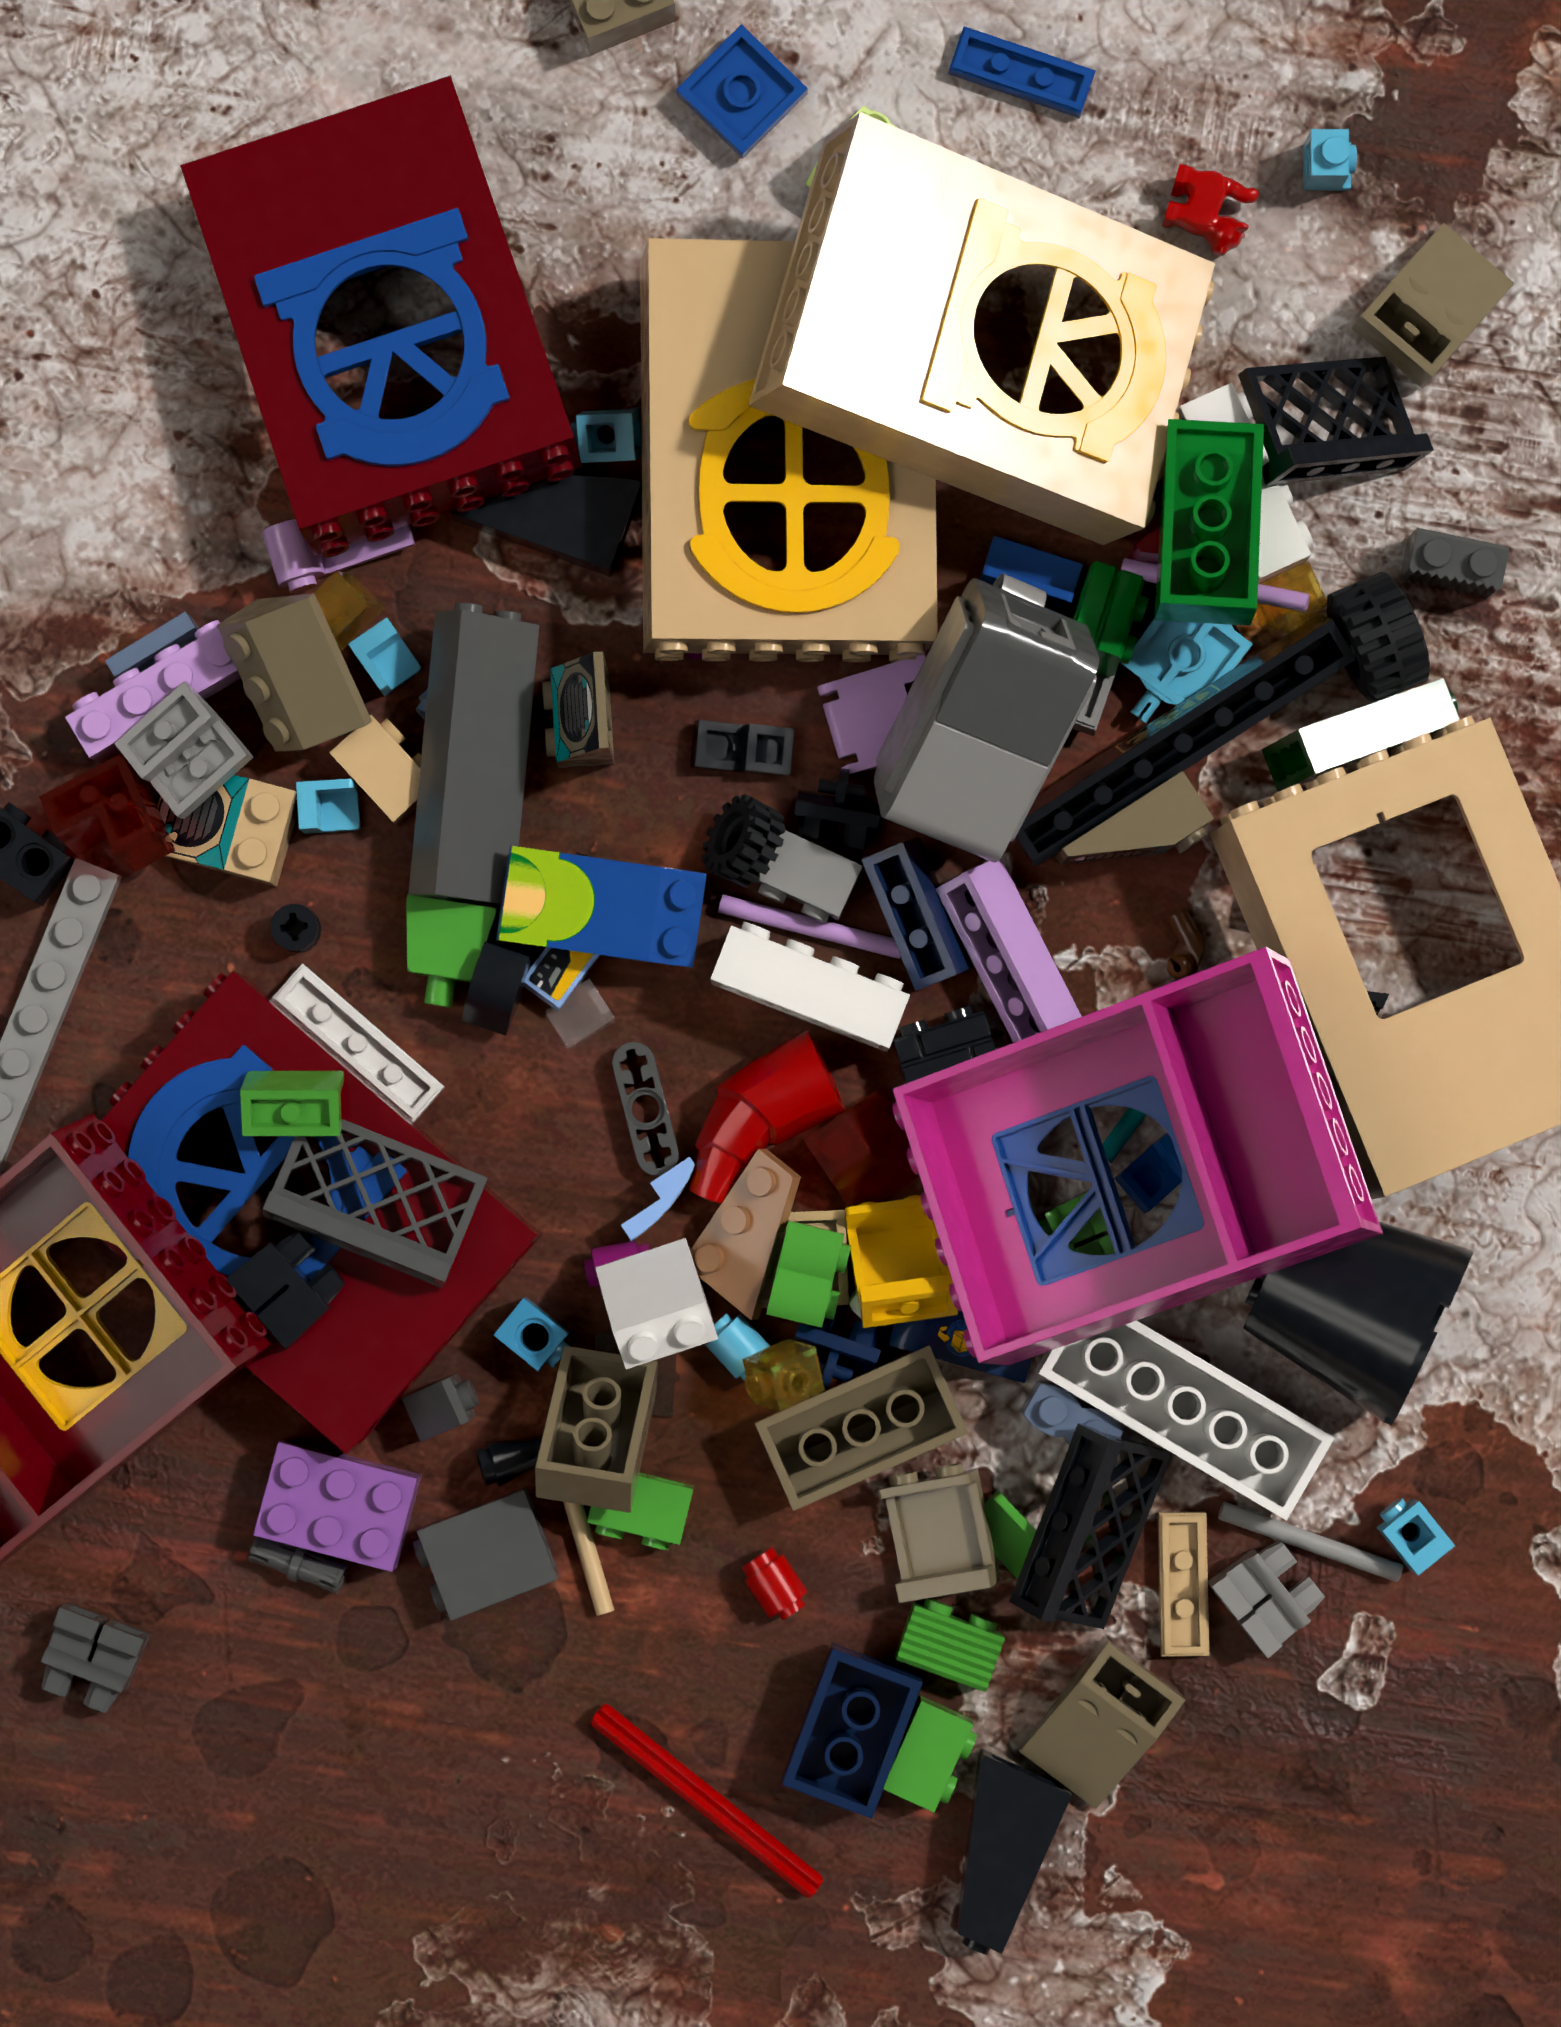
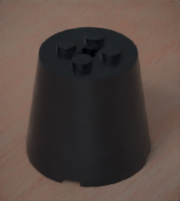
M1379 1222L1383 1234L1256 1278L1245 1300V1303L1251 1305L1252 1309L1243 1329L1382 1422L1392 1426L1436 1338L1437 1332L1434 1329L1444 1308L1450 1307L1469 1265L1473 1251L1459 1245Z

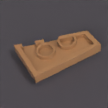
M758 1149L690 1250L698 1276L750 1320H759L764 1304L760 1302L767 1279L772 1277L776 1263L773 1261L780 1233L786 1230L801 1176L767 1149Z

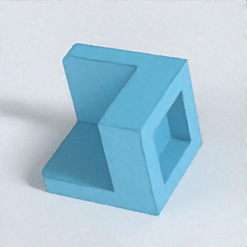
M387 617L348 643L384 696L421 671V666Z
M354 779L296 782L299 830L304 834L353 831L360 828L358 784Z

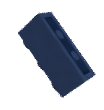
M920 837L901 842L862 859L915 991L973 968L968 952L936 891L940 884Z

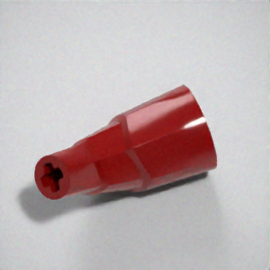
M810 1030L783 1042L716 1087L718 1096L695 1144L699 1151L688 1189L700 1197L722 1204L758 1149H765L768 1144L778 1145L845 1112L838 1088Z

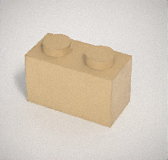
M370 715L372 722L352 731L329 753L398 827L417 809L422 755L418 752L411 758L400 746L406 739L387 718L380 724Z

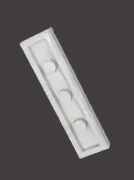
M304 964L300 965L272 997L276 1004L412 1122H416L445 1088L443 1084Z

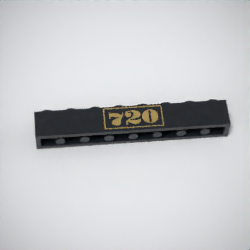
M1319 613L1038 795L1015 838L1027 858L1035 866L1039 865L1079 837L1356 660L1355 655L1333 619Z

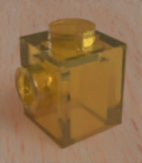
M1309 561L1260 583L1262 585L1309 593L1310 598L1307 611L1301 612L1257 603L1254 617L1261 627L1267 625L1271 634L1284 629L1287 635L1310 620V616L1321 612L1327 606V599Z
M785 1339L742 1359L746 1373L745 1388L753 1404L781 1412L825 1391L815 1346Z

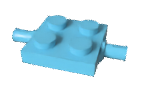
M1154 616L1136 640L1129 663L1120 662V664L1138 676L1147 689L1130 712L1136 717L1139 716V719L1144 723H1147L1162 701L1177 706L1233 670L1253 644L1235 631L1230 624L1155 620Z

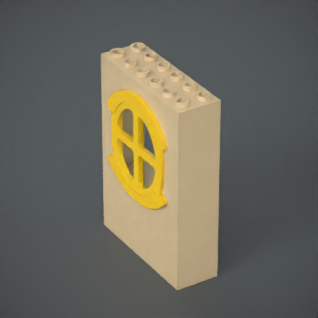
M648 238L640 261L643 653H655V660L678 661L683 660V653H702V660L728 661L730 660V654H749L750 661L769 662L776 661L777 654H796V661L819 662L824 660V655L842 654L844 662L871 661V655H889L890 662H897L904 659L916 660L917 655L925 654L932 647L938 635L936 479L853 447L860 459L865 474L864 482L861 485H810L803 478L802 426L782 419L785 424L784 482L777 485L730 484L723 477L726 459L741 434L764 417L774 416L748 406L795 241ZM771 502L780 503L784 506L786 511L785 569L778 572L767 570L751 560L741 550L731 535L723 514L724 506L727 503ZM809 503L860 504L865 510V519L859 536L848 553L824 571L811 572L807 570L804 565L803 510L805 505Z

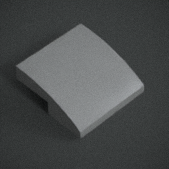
M185 681L114 743L141 779L149 781L174 814L182 819L189 816L254 758L218 714Z

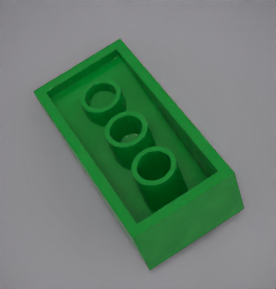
M1168 419L1157 562L1155 620L1251 625L1257 610L1264 424Z

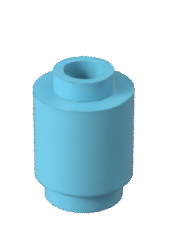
M728 1313L722 1316L714 1324L718 1339L705 1345L735 1378L740 1376L747 1384L754 1380L775 1360L768 1351L771 1346L741 1314L737 1315L734 1319Z

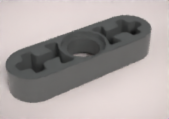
M628 1042L617 1049L613 1056L612 1066L637 1162L646 1173L661 1176L677 1165L679 1149L655 1057L644 1044ZM635 1050L638 1057L646 1056L648 1064L641 1067L643 1082H646L653 1078L655 1088H639L627 1095L625 1085H635L631 1071H622L621 1062L627 1060L628 1051ZM643 1095L654 1097L660 1106L659 1115L654 1121L649 1123L639 1122L632 1113L634 1101ZM665 1123L667 1133H657L662 1148H670L671 1156L665 1158L664 1167L657 1168L654 1162H646L644 1158V1153L651 1151L649 1137L647 1136L639 1140L637 1130H652Z

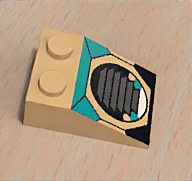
M233 775L189 816L182 819L174 814L156 791L140 849L277 887L298 814L297 792Z

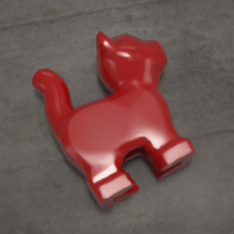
M1180 164L1171 196L1179 197L1185 194L1188 197L1187 203L1181 204L1169 200L1162 227L1169 229L1177 226L1192 235L1201 236L1208 242L1213 254L1224 256L1228 251L1239 246L1242 239L1245 238L1244 232L1249 228L1246 223L1233 217L1219 216L1226 197L1230 196L1238 202L1248 204L1257 201L1259 192L1256 188H1246L1241 183L1224 177L1218 172L1197 171L1194 167Z

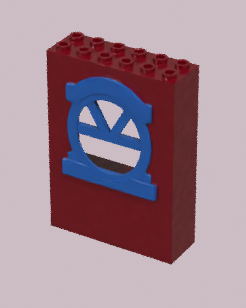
M451 75L180 165L298 528L313 556L320 554L323 557L336 556L346 552L350 544L365 539L369 542L381 541L392 536L395 529L410 524L414 527L426 526L437 521L440 514L455 509L459 512L471 511L482 506L485 499L500 494L504 497L516 496L527 491L530 487L529 484L547 479L549 482L560 481L573 475L574 469L583 467L567 414ZM391 266L413 270L429 278L447 294L457 310L319 357L316 355L315 336L319 316L326 301L335 289L343 282ZM463 332L464 355L458 376L452 377L418 347ZM394 355L401 358L443 394V398L433 407L415 416L403 419L379 418L391 358ZM370 364L361 407L358 410H354L332 391L325 378Z
M232 971L228 976L221 973L210 983L204 991V995L208 998L196 1013L189 1009L176 1022L172 1031L177 1035L164 1049L158 1045L147 1055L140 1065L145 1070L134 1084L127 1081L113 1094L109 1100L113 1108L101 1120L111 1128L115 1135V1142L125 1155L141 1166L145 1173L146 1181L155 1193L171 1204L176 1213V1219L185 1231L200 1241L205 1248L207 1259L219 1273L226 1277L247 1262L250 1257L230 1253L214 1245L212 1242L286 1158L295 1137L278 1136L260 1157L254 1136H242L240 1089L248 1071H343L341 1119L467 1169L276 1004L250 979L235 971ZM222 1108L225 1112L245 1174L181 1162L177 1159V1152L186 1133L200 1118L214 1109ZM341 1132L345 1142L356 1138ZM314 1136L323 1151L339 1145L336 1136ZM364 1142L348 1149L358 1173L384 1163L378 1147L371 1143ZM386 1150L390 1160L401 1156ZM343 1152L326 1158L331 1175V1184L353 1176ZM409 1160L393 1167L403 1191L429 1181L423 1165L416 1161ZM431 1168L435 1178L445 1175V1173ZM388 1170L361 1180L371 1204L397 1194ZM458 1178L438 1185L448 1209L468 1202L474 1187L473 1184ZM183 1181L230 1190V1192L201 1226L194 1227L179 1202L176 1183ZM356 1183L331 1192L335 1208L340 1212L350 1214L366 1207ZM485 1185L443 1289L312 1236L309 1240L317 1250L298 1267L311 1280L330 1264L347 1284L331 1302L333 1308L314 1324L292 1348L285 1349L267 1329V1335L274 1343L245 1367L347 1455L359 1447L543 1234ZM433 1188L407 1198L416 1222L442 1213ZM401 1201L375 1211L381 1228L390 1232H396L411 1225ZM464 1211L452 1216L456 1228ZM369 1214L358 1218L373 1224ZM446 1219L420 1229L427 1247L445 1254L447 1253L453 1235ZM414 1232L403 1236L418 1243ZM101 1240L127 1263V1256L123 1250L115 1244ZM289 1285L286 1286L280 1293H278L274 1297V1299L269 1304H267L261 1311L254 1312V1314L259 1315L265 1308H267L273 1301H275L281 1294H283L289 1288ZM236 1294L237 1297L241 1300V1302H242V1303L245 1305V1307L248 1309V1311H249V1312H253V1311L246 1305V1303L239 1297V1295Z

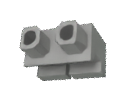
M1281 1541L1271 1544L1259 1553L1251 1549L1208 1580V1585L1267 1658H1270L1282 1647L1281 1644L1298 1629L1305 1627L1311 1622L1307 1615L1325 1598L1308 1576H1305L1288 1591L1280 1582L1278 1577L1297 1563L1294 1556Z

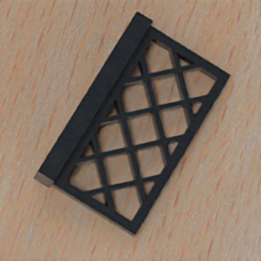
M1385 356L1246 368L1238 374L1255 423L1264 424L1263 444L1269 458V462L1262 467V476L1266 486L1405 471L1434 450L1428 433L1414 434ZM1365 372L1374 373L1380 389L1379 393L1362 381ZM1330 375L1335 376L1348 387L1345 396L1328 384ZM1296 378H1299L1313 389L1310 400L1293 387ZM1259 382H1265L1278 392L1275 403L1263 394ZM1356 394L1373 406L1370 415L1353 404ZM1321 397L1338 409L1335 419L1318 407ZM1286 400L1304 413L1300 422L1283 410ZM1381 413L1392 421L1396 434H1392L1378 423ZM1347 417L1364 429L1361 437L1358 438L1343 426ZM1312 420L1329 432L1326 441H1323L1309 430ZM1277 423L1294 435L1291 444H1281L1275 427Z
M1078 1423L1009 1602L1042 1621L1054 1623V1620L1057 1619L1104 1629L1172 1453L1163 1448L1102 1433L1090 1426ZM1120 1454L1121 1463L1114 1467ZM1151 1457L1152 1460L1146 1475L1139 1479L1136 1468ZM1126 1477L1128 1489L1115 1498L1112 1486ZM1101 1499H1103L1104 1507L1097 1512ZM1132 1503L1133 1509L1129 1519L1121 1523L1119 1512ZM1108 1521L1111 1533L1098 1542L1095 1531ZM1085 1543L1087 1551L1080 1556ZM1115 1547L1116 1553L1112 1563L1104 1568L1102 1556ZM1091 1566L1094 1577L1080 1587L1078 1575ZM1068 1587L1070 1595L1063 1600ZM1098 1591L1099 1597L1092 1614L1087 1613L1084 1601Z

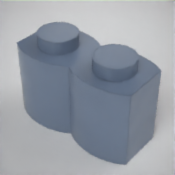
M1036 1381L1020 1409L1023 1416L1038 1430L1051 1436L1063 1437L1069 1445L1078 1423L1090 1426L1102 1433L1121 1437L1123 1433L1120 1425L1112 1417L1097 1408L1080 1405L1070 1393L1048 1382Z

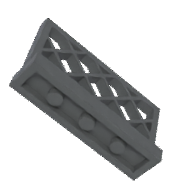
M343 1119L341 1132L356 1138L345 1142L341 1133L340 1136H336L339 1145L313 1155L306 1139L307 1136H295L273 1189L270 1191L264 1204L263 1217L443 1289L488 1178ZM364 1142L376 1145L384 1163L358 1173L348 1149ZM303 1146L308 1158L296 1162ZM386 1150L401 1156L390 1160ZM343 1152L353 1176L326 1186L316 1162ZM409 1160L421 1163L429 1181L403 1191L393 1167ZM310 1164L321 1188L304 1196L284 1189L291 1172ZM431 1168L443 1172L445 1175L435 1178ZM388 1170L397 1194L371 1204L361 1180ZM454 1178L474 1185L468 1202L448 1209L438 1186ZM356 1183L366 1207L350 1214L336 1210L330 1193ZM433 1188L442 1213L416 1222L407 1198ZM324 1196L328 1206L313 1200ZM401 1201L411 1225L396 1232H390L381 1228L375 1211ZM464 1211L456 1228L452 1216ZM369 1214L373 1224L358 1218ZM446 1219L453 1235L447 1253L445 1254L427 1247L420 1229ZM414 1232L418 1243L403 1236Z

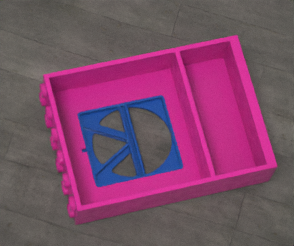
M1267 947L893 1088L896 1103L892 1105L893 1114L898 1126L906 1131L910 1148H907L906 1151L908 1162L916 1175H920L925 1191L921 1194V1203L927 1217L930 1220H934L939 1238L935 1239L936 1251L943 1265H948L953 1283L949 1286L950 1296L956 1309L963 1312L968 1328L964 1330L965 1344L971 1356L977 1357L978 1363L1009 1366L1383 1234L1290 960ZM1122 1106L1138 1110L1156 1120L1172 1138L1182 1169L1179 1197L1172 1213L1162 1227L1154 1235L1135 1246L1091 1108ZM1071 1117L1085 1162L1041 1154L1038 1148L1056 1126ZM1030 1172L1093 1183L1090 1190L1052 1235H1048L1043 1230L1032 1211L1028 1193ZM1101 1208L1115 1253L1089 1255L1071 1250L1069 1248L1070 1242L1096 1211Z

